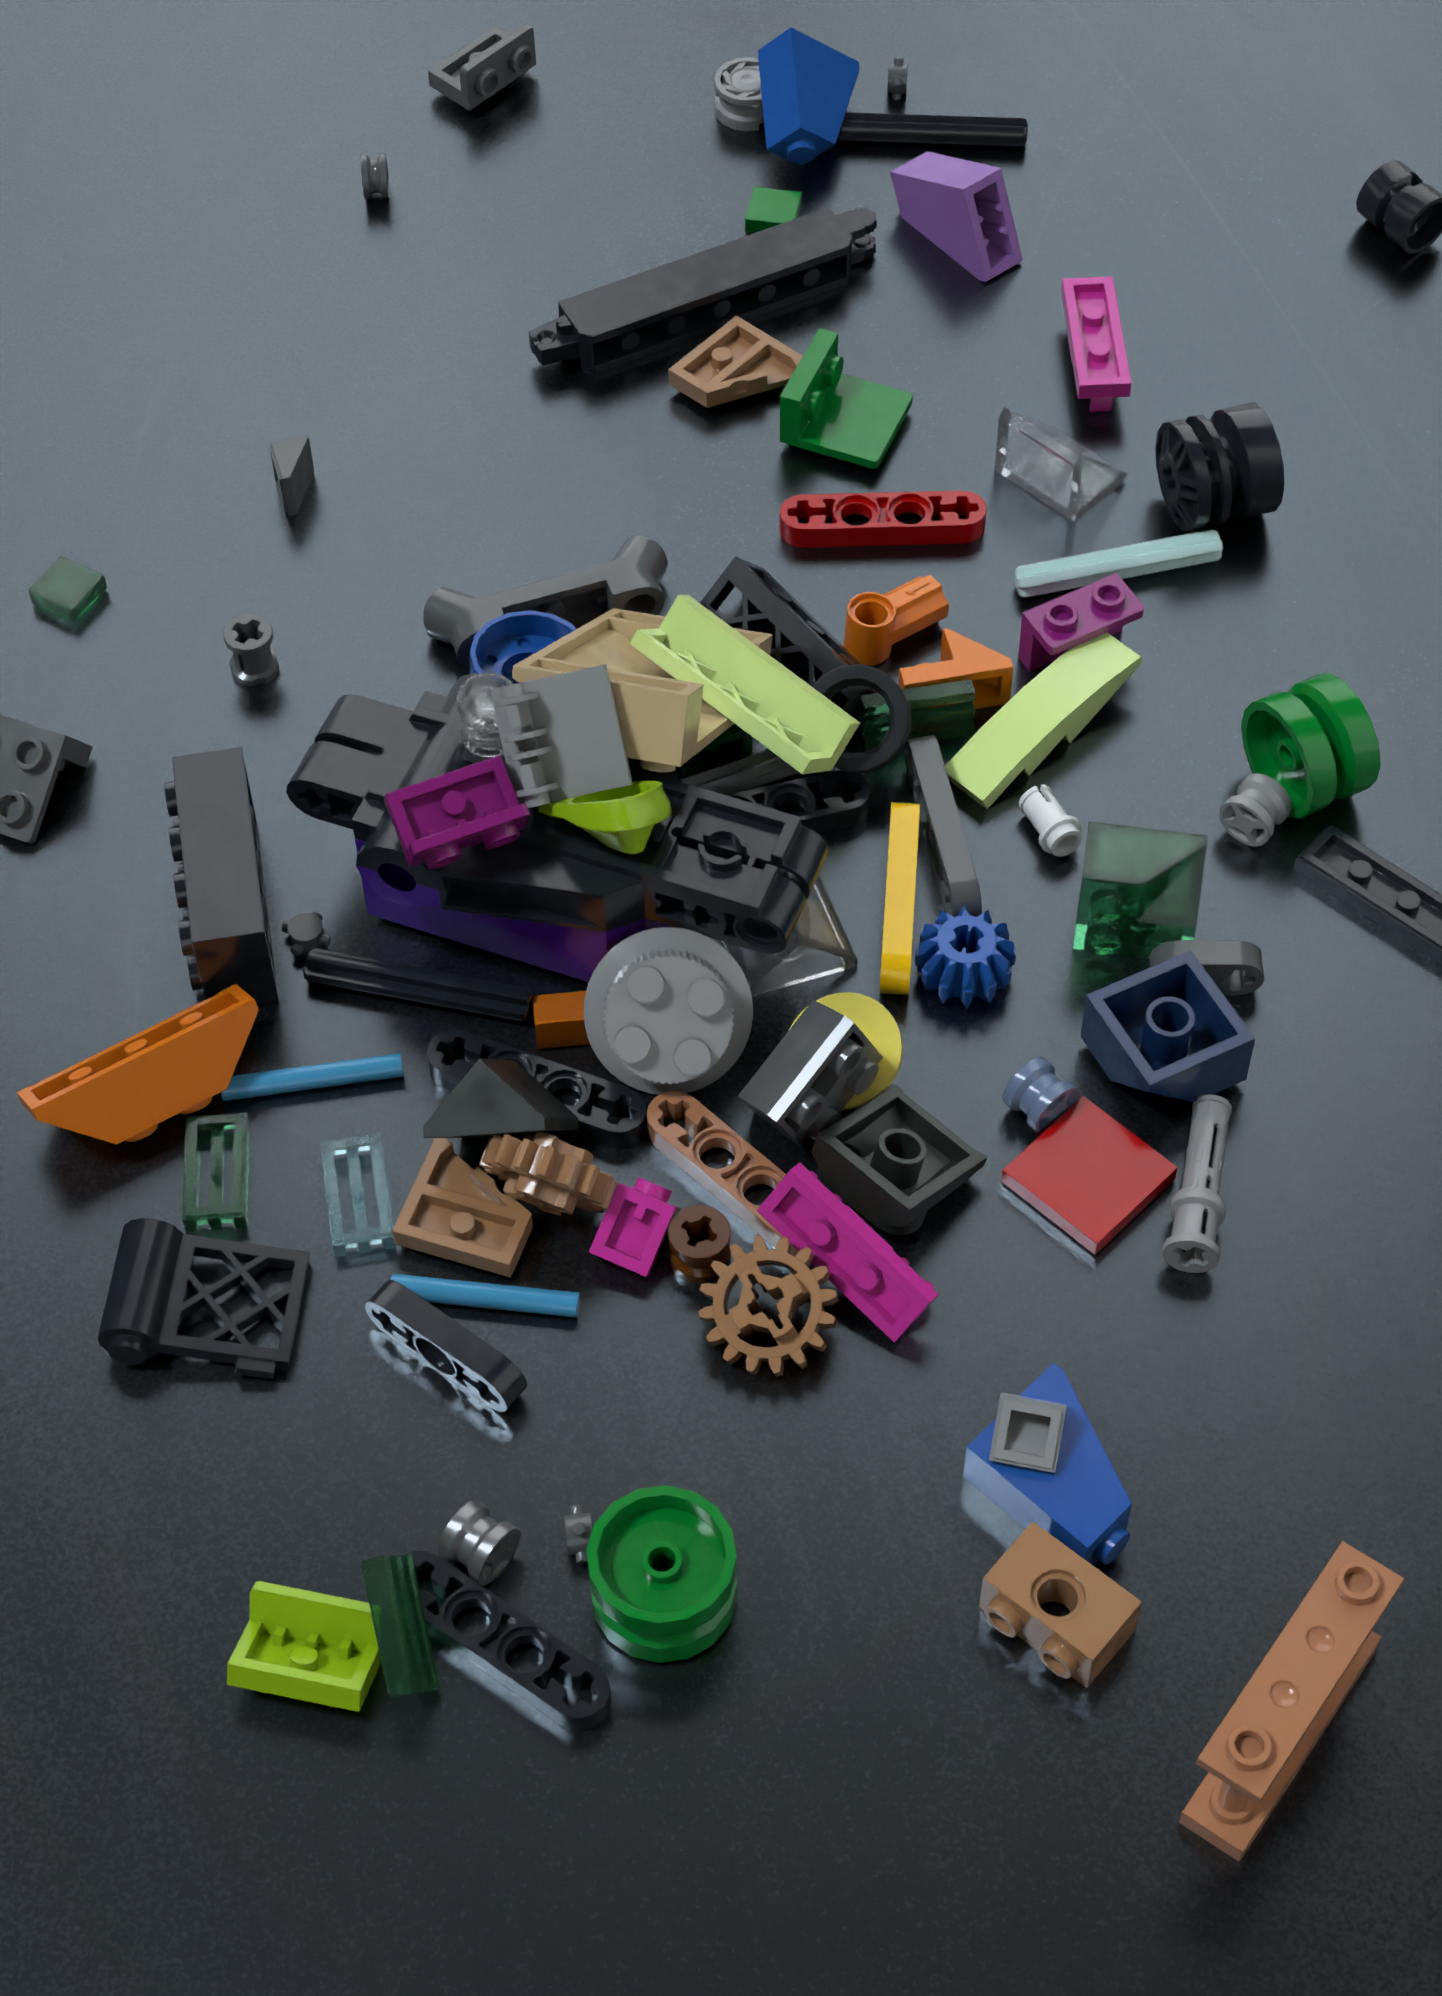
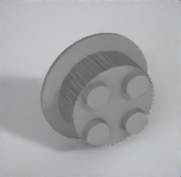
M652 928L622 940L606 953L592 973L585 993L584 1024L588 1040L597 1058L617 1079L630 1087L650 1094L660 1095L663 1092L669 1091L689 1093L715 1082L738 1060L751 1032L753 1021L752 995L740 965L718 942L703 934L685 928Z

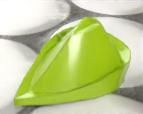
M658 781L632 782L633 785L551 801L548 804L538 806L540 813L563 818L579 826L607 847L628 854L643 852L654 824L662 822L672 813L671 803L663 791V784Z

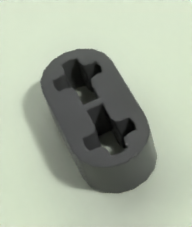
M1169 941L1158 945L1149 955L1150 967L1191 950L1224 996L1251 993L1261 987L1264 982L1261 949L1248 941Z

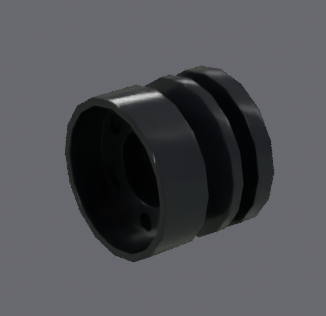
M1251 402L1215 410L1209 420L1202 414L1187 417L1185 421L1180 419L1164 422L1160 426L1155 445L1156 469L1160 489L1175 524L1184 532L1204 529L1206 524L1208 526L1224 524L1229 514L1235 519H1245L1274 512L1282 503L1285 486L1280 444L1272 422L1265 410L1257 403Z

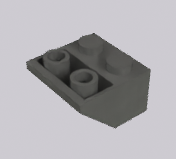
M812 1000L738 1097L754 1113L809 1153L814 1146L817 1134L841 1120L840 1112L853 1095H860L870 1087L878 1074V1063L882 1060L883 1056L852 1020Z

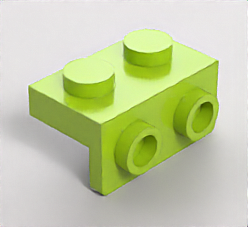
M257 1581L250 1591L249 1622L227 1663V1685L360 1712L383 1659L385 1609L377 1604Z

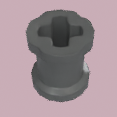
M244 613L233 617L223 629V638L227 648L233 654L230 659V667L234 680L241 685L250 687L269 683L276 677L279 671L276 653L270 647L273 640V627L270 621L264 616L255 613Z

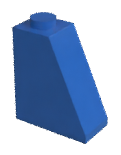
M790 27L758 50L766 148L768 151L792 163L803 166L836 144L860 67L857 60Z
M1053 1362L1019 1396L1067 1405L1055 1473L990 1461L989 1456L996 1422L995 1418L966 1446L963 1477L1023 1528L1026 1529L1033 1521L1093 1566L1098 1561L1107 1565L1120 1554L1130 1539L1131 1534L1126 1530L1132 1503L1064 1370Z

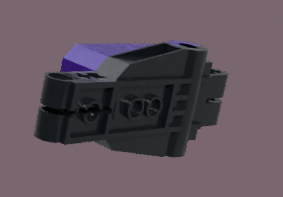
M476 673L461 676L454 683L447 697L425 691L414 711L358 695L349 694L341 696L336 701L316 735L314 743L307 750L287 784L286 793L296 808L316 819L353 830L357 850L356 867L362 879L367 914L589 982L593 971L601 959L615 945L633 934L652 928L671 926L685 928L709 938L765 954L780 953L787 946L804 909L806 900L809 898L829 853L824 839L812 829L801 825V817L683 783L676 770L672 772L650 771L640 767V760L627 758L632 782H661L663 784V791L671 803V815L662 822L654 824L643 852L628 854L607 847L579 826L563 818L540 813L538 806L528 808L530 817L525 827L518 830L520 837L509 844L494 849H486L484 843L462 849V858L436 869H428L426 862L409 867L384 802L386 793L501 755L507 770L490 689L509 684L490 675Z

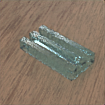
M381 1133L320 1142L334 1257L347 1255L346 1249L358 1247L359 1253L371 1252V1245L383 1243L384 1249L396 1248L392 1234L394 1226ZM366 1150L371 1151L380 1226L371 1228L368 1227L359 1151ZM347 1154L356 1230L344 1231L335 1162V1155Z

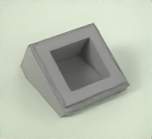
M1001 1393L989 1460L1055 1473L1067 1405Z

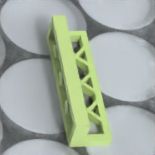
M678 595L659 628L637 629L629 643L675 679L704 684L702 695L704 701L801 774L832 770L860 722L689 595Z

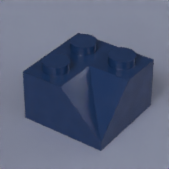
M1191 950L1087 994L1080 1035L1111 1081L1146 1092L1189 1102L1196 1101L1199 1096L1213 1095L1245 1081L1256 1039Z

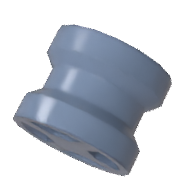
M1037 1057L1022 1066L1013 1075L1005 1087L1002 1100L1012 1111H1022L1026 1114L1027 1124L1038 1135H1041L1079 1100L1080 1091L1069 1080L1060 1081L1055 1076L1054 1066L1047 1059Z

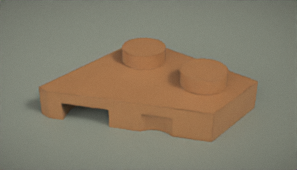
M736 315L668 369L669 385L704 407L709 408L787 385L803 355Z
M434 1138L394 1225L392 1234L394 1244L511 1278L532 1231L533 1220L532 1213L515 1198L501 1193L497 1189L495 1181L479 1166L473 1169L454 1152L453 1143L447 1138Z

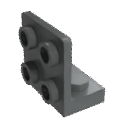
M0 714V834L30 844L34 843L58 772L63 771L66 761L86 768L93 746L69 736Z

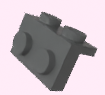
M523 24L509 34L496 25L429 69V86L470 111L536 65L534 29L527 24Z

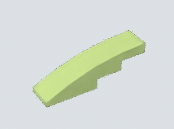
M1108 632L1070 648L1015 694L945 765L949 781L988 809L1021 771L1030 776L1062 739L1071 743L1143 662L1142 657Z

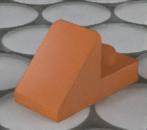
M945 628L942 630L940 662L921 663L916 666L899 668L898 685L903 689L911 706V720L1006 704L1011 699L1014 666L1011 658Z

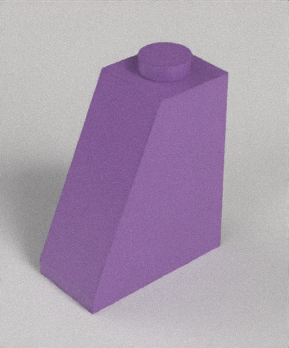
M927 151L890 172L901 218L977 279L987 282L1023 261L1001 168Z

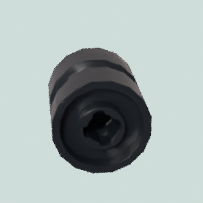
M1397 160L1387 162L1376 169L1365 181L1356 201L1357 211L1376 228L1385 229V234L1405 252L1415 254L1423 251L1441 235L1442 194L1430 184L1423 183V180L1404 163Z

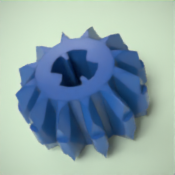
M965 905L957 917H953L941 910L935 924H924V928L920 933L919 946L915 949V965L917 966V971L921 972L924 990L939 989L938 995L942 1004L954 996L959 997L966 1009L975 996L990 1003L996 994V989H1007V985L1011 981L1012 966L1016 962V948L1014 947V942L1009 940L1010 933L1007 929V923L992 924L989 910L978 917L970 916Z

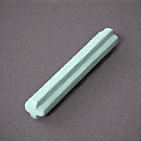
M1210 529L1022 565L1015 569L1014 582L1020 597H1033L1084 587L1115 573L1121 579L1218 561L1222 557L1223 544L1218 531Z

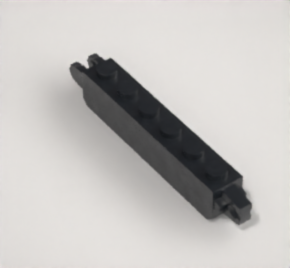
M828 207L559 301V317L529 331L530 349L542 366L574 359L581 371L598 374L716 332L736 315L747 321L845 286L851 277L852 265L864 261V258L869 259L870 256H873V253H876L875 236L870 235L871 232L874 233V229H877L876 212L861 207L860 209L855 208L854 211L849 210L835 215Z

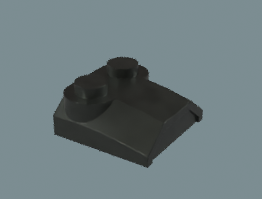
M898 1085L893 1086L817 1134L812 1149V1154L818 1165V1173L823 1183L874 1226L884 1232L896 1235H905L917 1231L924 1221L927 1210L968 1180L985 1165L987 1160L986 1155L974 1150L905 1095L903 1089Z

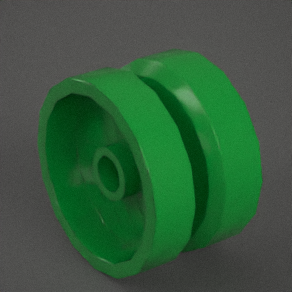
M1318 673L1295 683L1288 692H1274L1255 700L1244 710L1241 731L1243 748L1253 774L1258 773L1271 777L1286 789L1293 805L1288 817L1303 818L1324 809L1334 799H1346L1367 790L1377 781L1381 762L1379 743L1372 720L1360 698L1345 681L1334 674Z
M668 1485L636 1489L612 1502L595 1522L586 1549L593 1614L608 1641L631 1657L657 1663L689 1659L714 1645L731 1623L738 1597L736 1578L737 1554L733 1530L719 1508L695 1491Z

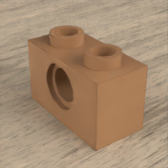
M1032 1521L983 1577L979 1607L983 1609L988 1622L1000 1633L1008 1637H1015L1017 1635L1036 1649L1040 1660L1053 1673L1065 1679L1073 1677L1088 1688L1136 1630L1142 1601ZM1047 1602H1058L1065 1605L1071 1613L1061 1617L1052 1616L1044 1612L1040 1606Z

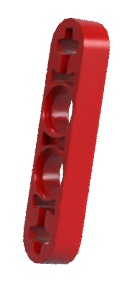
M963 490L801 494L786 499L781 505L779 511V532L781 538L786 543L801 548L965 544L974 542L983 535L986 525L987 506L978 494ZM909 512L920 515L923 519L916 524H904L899 522L896 517L902 513ZM851 514H861L870 521L864 525L855 526L845 523L842 519ZM933 515H939V521H933ZM958 515H966V519H959ZM826 517H832V523L826 524ZM798 519H808V523H798Z

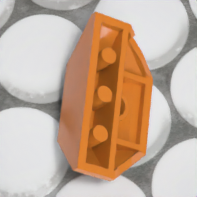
M234 984L218 992L217 995L203 1000L16 1093L23 1106L37 1121L114 1144H119L123 1141L134 1142L151 1135L158 1128L159 1123L178 1113L190 1114L203 1109L212 1101V1096L228 1088L259 1011L253 997L237 984Z

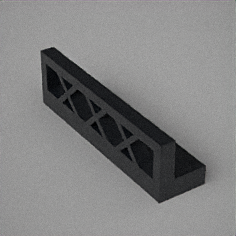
M736 556L700 602L701 605L732 628L742 627L743 630L756 632V624L772 622L775 625V649L771 650L770 656L789 669V657L805 655L809 659V683L807 684L811 687L823 674L841 665L861 664L764 568ZM736 586L743 593L742 616L727 618L718 608ZM756 607H757L762 613L756 614ZM789 640H790L795 646L789 647ZM848 686L840 690L849 699L842 707V710L854 719H857L864 709L884 716L889 710L885 699L874 689L865 686Z

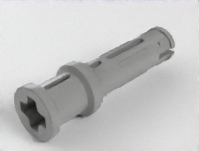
M1202 1095L1197 1097V1100L1192 1103V1120L1186 1150L1182 1188L1173 1195L1169 1205L1170 1216L1174 1221L1171 1237L1167 1238L1163 1245V1259L1168 1265L1187 1273L1208 1272L1216 1268L1220 1259V1248L1215 1242L1217 1227L1225 1219L1226 1205L1223 1202V1198L1219 1195L1232 1105L1228 1100L1217 1095Z

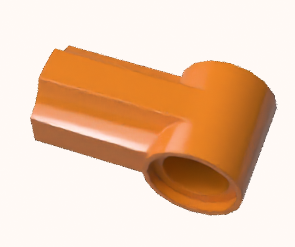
M931 575L926 577L919 576L885 594L864 592L855 595L847 605L843 647L861 664L874 666L883 663L889 658L893 644L947 617L949 603L944 596L942 585Z

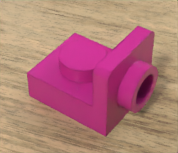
M640 1177L637 1178L634 1187L618 1183L589 1253L642 1276L649 1277L668 1233L670 1221L681 1210L680 1207L668 1202L672 1191Z

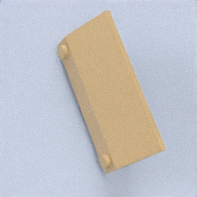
M613 608L513 665L512 678L521 683L607 664L627 758L640 760V767L655 772L675 771L676 766L681 767L735 724L702 699L704 684L675 679L629 644L637 629L659 628L665 618L664 616ZM734 628L770 655L773 634Z

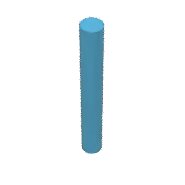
M401 1053L232 1076L228 1088L221 1092L223 1101L404 1077Z
M392 1274L390 1279L401 1283L428 1303L575 1318L579 1314L580 1292Z

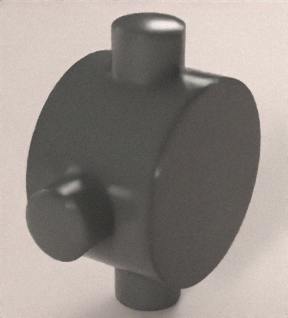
M895 57L894 64H889L887 93H891L892 98L895 100H899L901 95L907 92L908 65L903 64V58Z
M318 912L298 914L289 922L285 921L283 923L282 932L289 935L290 952L293 955H306L308 951L313 949H322L323 946H329L331 937L324 934L323 917Z
M583 1505L570 1506V1515L564 1516L568 1555H575L576 1563H587L586 1549L592 1533L591 1513H584Z

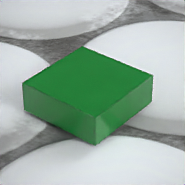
M753 187L745 216V232L756 233L798 218L802 206V192Z

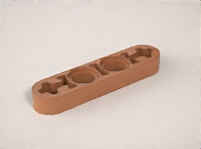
M669 1091L656 1096L649 1104L647 1110V1131L650 1141L664 1155L776 1248L777 1242L782 1235L757 1212L760 1206L748 1202L744 1197V1193L748 1188L759 1184L769 1185L775 1189L786 1174L691 1095L680 1091ZM668 1117L676 1121L684 1117L685 1130L676 1123L664 1127L663 1119ZM688 1134L693 1138L690 1145L688 1142ZM712 1148H724L735 1157L730 1165L719 1169L710 1168L700 1160L703 1153ZM791 1244V1255L796 1256L799 1251Z

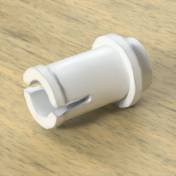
M1041 785V793L1037 786H1034L1021 796L1019 808L1039 833L1040 846L1045 852L1052 853L1057 857L1072 853L1082 841V825L1076 817L1066 814L1049 786Z

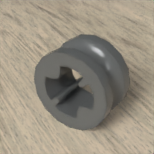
M379 153L376 159L369 158L368 154H361L364 198L371 199L374 193H380L383 198H389V173L386 153Z

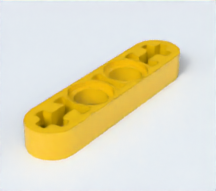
M891 802L880 994L909 995L920 816V804Z

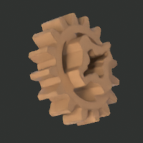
M536 1131L535 1135L524 1133L522 1141L507 1134H504V1137L492 1134V1137H489L479 1166L485 1168V1172L499 1176L498 1180L506 1182L503 1189L506 1195L536 1206L542 1211L561 1216L562 1212L573 1214L575 1206L587 1212L594 1210L604 1213L608 1209L617 1186V1182L613 1180L612 1175L600 1172L599 1167L591 1165L594 1157L592 1153L563 1142L553 1135Z
M761 1235L754 1237L753 1252L745 1254L736 1243L731 1245L730 1250L734 1262L727 1266L722 1262L714 1260L711 1267L719 1277L717 1284L706 1283L701 1284L700 1287L702 1294L713 1300V1305L699 1310V1318L703 1322L717 1324L707 1334V1340L712 1346L720 1345L727 1341L729 1344L725 1349L723 1359L732 1365L742 1355L745 1356L746 1371L751 1375H757L762 1362H769L776 1377L783 1376L784 1360L790 1358L799 1367L805 1368L808 1365L803 1351L808 1346L822 1352L827 1347L818 1334L820 1328L829 1329L836 1328L837 1326L836 1318L824 1312L825 1306L839 1301L836 1290L820 1288L831 1276L827 1267L820 1266L810 1270L809 1266L814 1257L812 1250L806 1246L796 1256L791 1255V1242L787 1237L783 1236L777 1242L775 1250L768 1249ZM766 1265L782 1266L796 1274L790 1273L781 1279L763 1274L759 1267ZM740 1279L743 1288L739 1303L729 1309V1314H727L730 1292L735 1283ZM759 1283L763 1291L769 1293L774 1300L782 1298L777 1303V1309L780 1312L778 1317L783 1324L782 1329H779L773 1319L769 1320L763 1312L757 1313L761 1309V1305L758 1300L760 1296L755 1289V1284ZM808 1298H811L808 1320L798 1334L794 1327L798 1308L807 1303ZM755 1333L774 1337L778 1346L758 1347L743 1341L741 1338L744 1336L748 1338Z

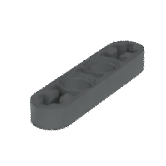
M934 735L907 739L904 748L906 772L915 804H920L919 819L945 911L951 916L957 917L965 905L970 916L978 917L982 914L980 886L939 744Z

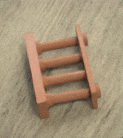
M1344 1541L1341 1542L1197 1758L1196 1764L1208 1771V1774L1182 1811L1179 1820L1180 1824L1238 1862L1241 1861L1378 1649L1382 1636L1372 1630L1403 1584L1404 1578Z

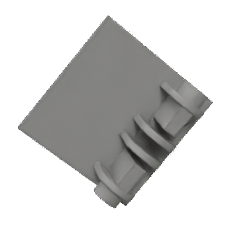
M607 664L490 689L509 778L519 804L526 803L527 808L548 804L551 801L633 785Z

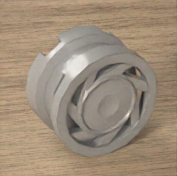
M745 57L728 61L717 70L714 77L716 117L723 125L734 130H759V124L764 123L758 58Z

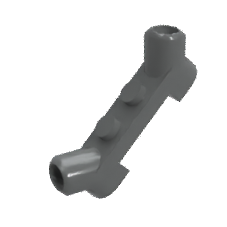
M633 535L626 539L611 562L577 571H570L562 575L525 585H518L477 598L442 586L435 590L428 598L424 607L423 623L429 637L453 645L459 662L465 667L470 668V649L475 634L488 621L506 613L528 610L550 613L572 623L574 626L590 622L613 608L659 615L665 604V597L659 582L665 575L668 567L666 553L662 546L654 539Z

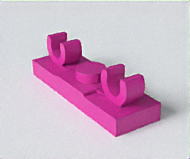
M1113 276L1062 278L1061 295L1078 399L1091 398L1090 412L1111 411L1113 397H1130L1132 384Z
M798 1163L790 1169L757 1209V1212L783 1237H787L798 1251L806 1246L811 1249L814 1254L811 1264L815 1267L826 1266L831 1274L828 1280L893 1342H896L939 1294L934 1290V1285L930 1281L922 1279L909 1266L910 1263L905 1258H900L893 1251V1248L848 1205H844L842 1198L838 1194L834 1195L817 1179L818 1175L814 1171H809L801 1163Z

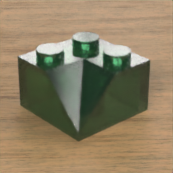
M1088 822L1073 949L1092 951L1100 955L1120 954L1149 958L1151 951L1160 944L1169 941L1194 940L1208 835Z

